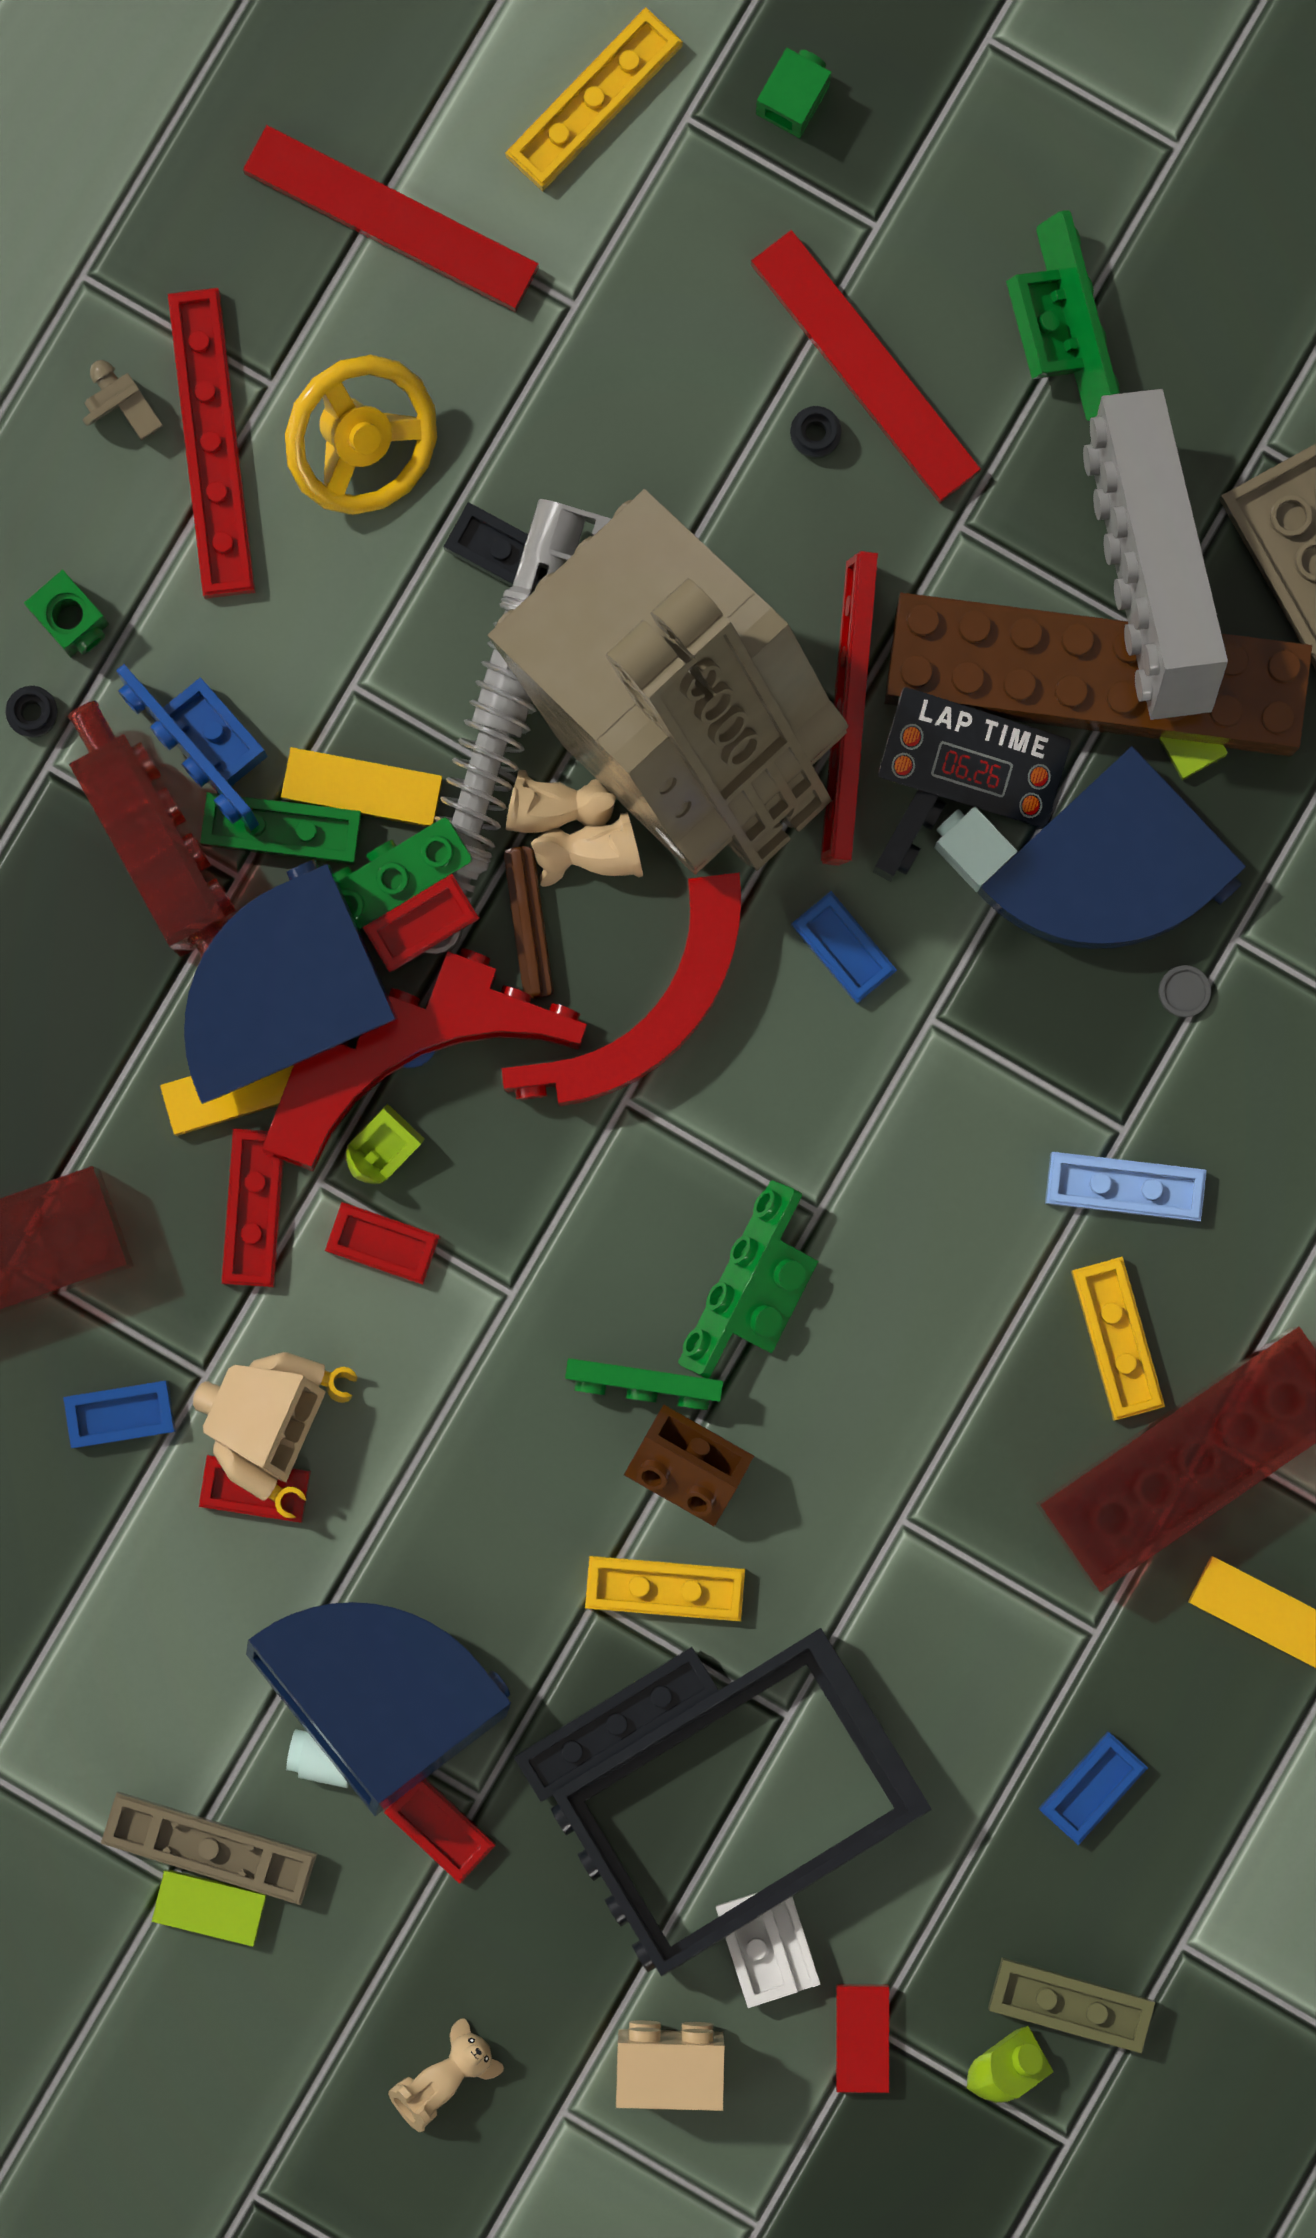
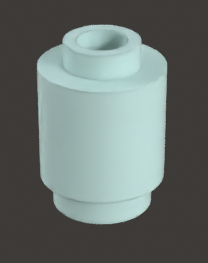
M295 1729L289 1748L286 1770L297 1772L300 1779L348 1788V1782L307 1731Z

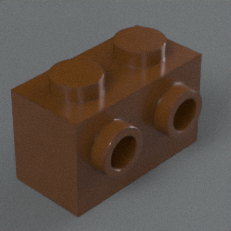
M663 1404L625 1471L624 1476L710 1525L715 1526L738 1488L754 1455Z

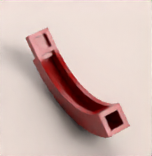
M740 872L688 879L690 923L685 950L678 970L668 989L643 1020L620 1038L591 1053L561 1061L501 1068L505 1092L515 1091L516 1100H527L546 1097V1088L556 1086L559 1107L587 1102L611 1094L638 1081L658 1068L678 1051L697 1030L712 1008L730 968L740 923Z

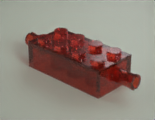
M96 700L88 702L68 715L69 720L73 722L89 752L71 762L69 766L169 947L179 957L197 948L202 957L216 934L229 920L228 915L235 912L236 909L218 879L214 878L211 881L207 879L203 870L210 867L211 864L193 834L190 832L184 836L178 825L187 820L173 795L170 794L167 787L158 790L154 780L162 775L148 750L145 749L142 742L132 745L125 734L116 738L99 709L98 702Z

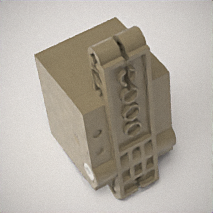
M645 489L633 500L623 503L616 510L613 518L594 536L583 540L576 548L573 556L555 572L543 577L537 584L535 591L516 609L506 612L498 620L496 627L487 635L562 746L610 793L614 794L616 799L694 875L727 845L744 863L758 871L791 840L789 835L782 830L781 820L787 826L793 827L799 832L832 802L812 765L847 733L848 724L829 700L789 624Z

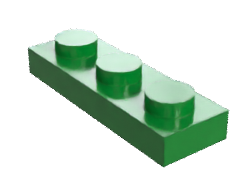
M206 793L200 839L202 846L354 865L356 863L361 811L241 797L250 807L259 823L256 828L250 831L241 819L232 824L224 816L213 801L219 794Z
M568 1358L565 1379L576 1380L574 1391L605 1395L606 1385L627 1388V1399L657 1403L658 1393L678 1395L677 1406L708 1410L710 1400L720 1402L723 1381L571 1358Z

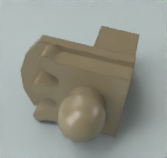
M105 360L95 361L90 368V377L93 383H97L101 390L88 398L84 403L90 411L83 418L86 426L95 423L119 407L141 441L163 427L128 373L118 379L114 373L116 369L111 363Z

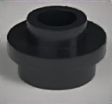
M811 406L801 410L793 419L790 429L791 441L796 450L810 458H822L831 454L839 445L842 434L841 424L837 416L831 410L821 406ZM812 425H818L824 429L826 435L820 441H812L807 437L806 430Z
M24 686L10 696L6 704L5 713L9 725L16 733L24 737L36 738L43 736L53 728L57 720L58 708L55 699L47 690L38 686ZM30 704H38L41 707V715L35 721H27L23 716L24 709Z

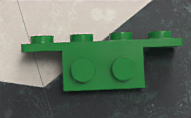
M1065 210L1057 212L1036 228L1047 271L1017 274L1007 280L1006 284L1031 378L1039 379L1074 374L1087 421H1090L1092 417H1097L1101 397L1119 394L1120 387L1118 379L1114 375L1107 350L1106 333L1101 326L1095 305L1093 284L1088 277L1082 256L1080 235L1074 226L1071 212Z
M442 818L397 846L392 839L375 848L366 855L370 862L358 870L352 872L350 867L347 866L334 874L357 927L361 930L372 921L470 864L472 856L450 819Z
M772 1180L767 1188L758 1196L754 1204L753 1215L743 1235L732 1246L730 1260L719 1282L710 1290L706 1300V1307L695 1329L687 1335L684 1341L683 1353L678 1361L680 1366L708 1379L712 1375L732 1334L771 1354L773 1353L819 1262L780 1240L802 1197L801 1192Z

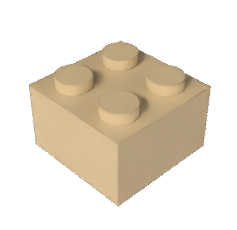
M630 2021L629 2029H619L616 2108L723 2111L725 2050L723 2032H714L713 2024L706 2022L682 2023V2031L661 2030V2023L657 2021Z

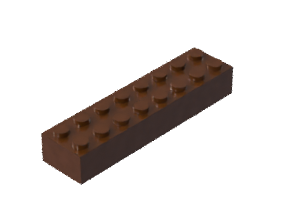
M900 592L896 607L884 704L898 706L903 688L908 687L1012 721L1153 739L1163 737L1224 745L1225 748L1292 756L1300 748L1312 645L1222 634L1228 663L1212 712L1150 720L1147 702L1139 701L1136 693L1135 672L1139 670L1136 655L1129 656L1126 650L1124 628L1128 621Z

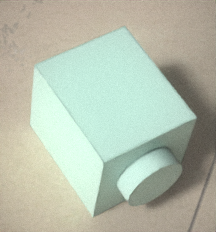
M976 807L972 808L966 815L959 809L956 810L936 830L942 837L937 841L934 848L976 893L987 880L1018 852Z

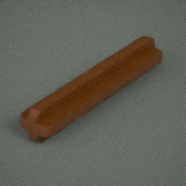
M514 847L505 851L504 860L523 992L532 996L531 999H540L552 995L554 989L535 855L532 847Z

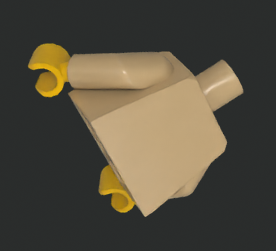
M288 1352L254 1360L249 1367L233 1365L228 1369L221 1386L206 1381L201 1383L195 1391L193 1406L196 1411L208 1415L203 1424V1433L215 1440L213 1454L227 1477L233 1483L262 1501H265L267 1498L274 1501L277 1511L283 1517L296 1518V1516L282 1509L281 1499L287 1493H295L306 1501L305 1495L300 1489L295 1487L281 1488L276 1484L277 1479L287 1482L326 1393L319 1385L327 1387V1393L332 1400L345 1403L350 1401L353 1395L338 1391L334 1386V1381L341 1377L356 1382L357 1375L348 1367H339L333 1372L325 1370L324 1364Z

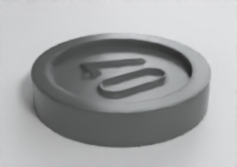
M1182 965L1169 970L1163 976L1159 984L1158 995L1166 1011L1174 1016L1186 1018L1198 1014L1206 1007L1210 1000L1211 987L1208 978L1201 970L1193 966Z

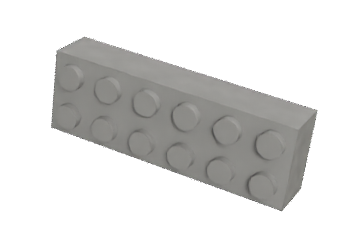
M1163 389L1102 396L1097 417L1090 419L1091 442L1089 445H1084L1083 460L1086 474L1088 476L1094 475L1097 489L1094 490L1093 494L1097 520H1105L1108 533L1104 535L1106 562L1108 565L1115 564L1118 579L1114 581L1116 606L1118 610L1125 609L1128 620V624L1124 628L1126 650L1129 656L1136 655L1139 670L1135 672V688L1138 700L1147 702L1150 720L1212 712L1228 659Z

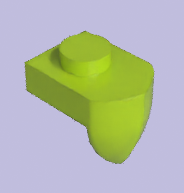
M386 1104L348 1144L346 1148L348 1168L352 1176L357 1180L369 1184H380L385 1182L422 1144L425 1138L389 1104Z
M1025 2026L1010 2033L973 2061L967 2075V2089L988 2101L995 2103L1008 2102L1020 2098L1054 2071L1029 2026Z

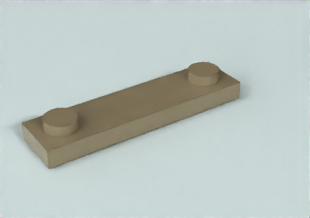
M117 1792L101 1840V1844L298 1905H301L318 1854L122 1792Z

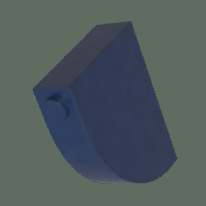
M1131 746L987 880L977 893L1001 916L1034 936L1071 947L1089 949L1117 948L1144 942L1174 929L1192 917L1212 898L1221 905L1242 885L1236 876L1246 866Z
M311 860L287 871L286 873L290 881L259 895L242 907L216 934L203 954L188 993L184 1025L185 1049L190 1075L202 1104L213 1101L398 1019L330 865L326 864L318 867L316 861Z
M356 1602L332 1603L311 1607L272 1623L251 1637L247 1644L246 1655L374 1816H377L504 1719L511 1705L508 1699L510 1691L496 1672L491 1670L487 1673L462 1644L433 1623L393 1607Z

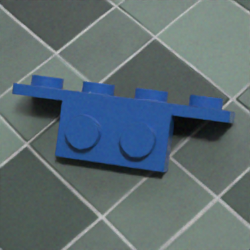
M125 664L120 666L116 672L124 686L118 692L137 715L144 709L155 721L150 726L154 735L168 751L175 746L180 749L187 758L181 763L184 769L200 787L209 783L219 796L213 801L232 824L241 819L250 831L256 828L259 823L252 810L231 786L268 757L261 745L201 677L162 708Z

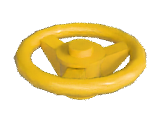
M374 355L340 360L313 377L294 402L285 431L287 466L301 492L323 509L350 515L384 509L408 494L429 467L437 441L435 404L422 379L399 361ZM366 375L388 379L407 393L417 412V417L383 413L375 407L363 405L358 400L349 396L342 382L346 379ZM322 398L325 408L320 417L319 427L323 438L326 440L324 482L316 478L306 459L304 440L311 412ZM416 440L411 459L394 480L374 492L359 495L345 493L355 467H365L379 461L388 451L391 441Z

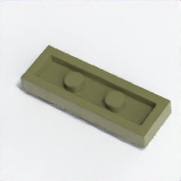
M1002 1957L988 2009L995 2013L1142 2054L1155 2001Z

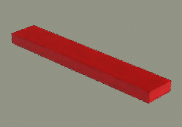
M268 125L264 128L243 168L245 175L514 312L517 311L539 269V263Z
M792 230L751 260V266L939 504L980 473L981 468Z
M219 288L168 294L203 597L208 599L256 593Z
M860 551L846 561L834 706L846 720L848 728L846 729L847 733L830 748L827 792L832 802L825 807L820 860L822 864L840 866L852 861L878 553Z

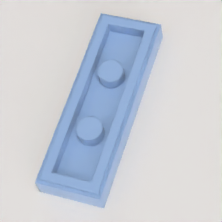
M1051 1152L1045 1204L1200 1222L1207 1170Z

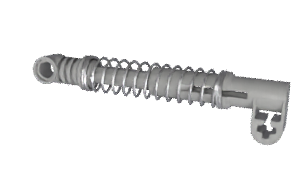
M539 499L513 586L504 591L503 598H501L502 603L499 604L505 610L504 614L509 610L516 609L534 592L541 568L547 569L548 575L559 569L574 555L585 522L594 524L592 536H594L611 518L562 503ZM492 641L487 643L493 648L490 661L481 662L483 666L487 667L484 681H476V684L482 687L478 700H470L471 705L476 707L473 718L464 720L466 725L479 730L477 740L458 739L461 745L473 749L471 760L452 759L453 763L468 769L465 780L454 777L446 778L448 783L462 790L459 799L444 796L440 798L443 803L456 808L453 818L444 816L434 817L436 822L442 818L450 819L472 856L470 864L453 873L465 895L467 891L474 893L475 886L470 885V880H477L479 874L488 869L489 862H491L489 858L493 857L485 849L490 850L495 845L492 841L480 835L482 829L498 830L501 828L497 821L486 816L487 811H503L507 808L502 801L492 796L493 791L508 792L513 789L509 782L498 777L499 771L515 772L519 770L514 762L504 758L505 752L520 753L525 750L519 742L510 738V736L521 738L522 733L531 731L529 726L525 724L528 714L537 711L531 704L532 700ZM510 743L517 748L507 747V745ZM502 762L505 763V764H507V765H509V766H511V767L501 766V765H502ZM498 782L504 786H496L495 784ZM490 801L493 802V803H495V804H497V805H499V806L489 805V804H490ZM484 821H486V822H488V823H490V824H492V825L484 824ZM462 930L427 950L426 953L441 955L448 951L450 952L458 945L462 937Z

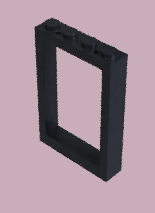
M821 1628L556 1790L552 1795L558 1804L551 1808L556 1821L567 1836L575 1831L585 1850L578 1853V1857L591 1879L595 1881L602 1877L612 1895L604 1900L618 1924L623 1926L629 1922L639 1941L634 1943L632 1947L647 1972L656 1968L660 1976L670 1973L932 1811L926 1798ZM807 1665L894 1809L671 1946L585 1801Z

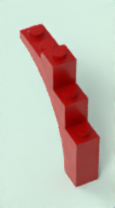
M463 948L459 955L448 951L426 1009L418 1006L420 1002L418 997L391 988L388 997L397 1015V1020L361 1035L355 1049L347 1047L349 1043L347 1041L293 1065L262 1149L266 1155L314 1172L331 1135L353 1106L386 1076L404 1067L405 1064L417 1057L459 1043L494 1038L542 1040L579 1050L586 1033L587 1024L578 1021L581 1014L568 1007L552 1003L550 1009L547 1010L531 1004L532 996L516 988L503 986L501 992L492 990L497 977V969L488 966L490 958Z

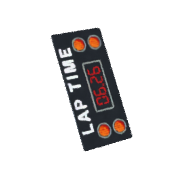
M904 687L878 776L892 782L1044 828L1048 824L1071 740Z

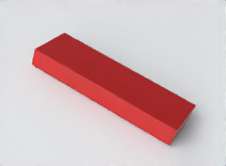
M233 1129L221 1284L275 1288L284 1161L264 1153L262 1147L268 1131Z

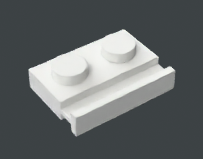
M757 1893L717 1905L718 1916L723 1915ZM793 1897L726 1937L748 2008L821 1985Z

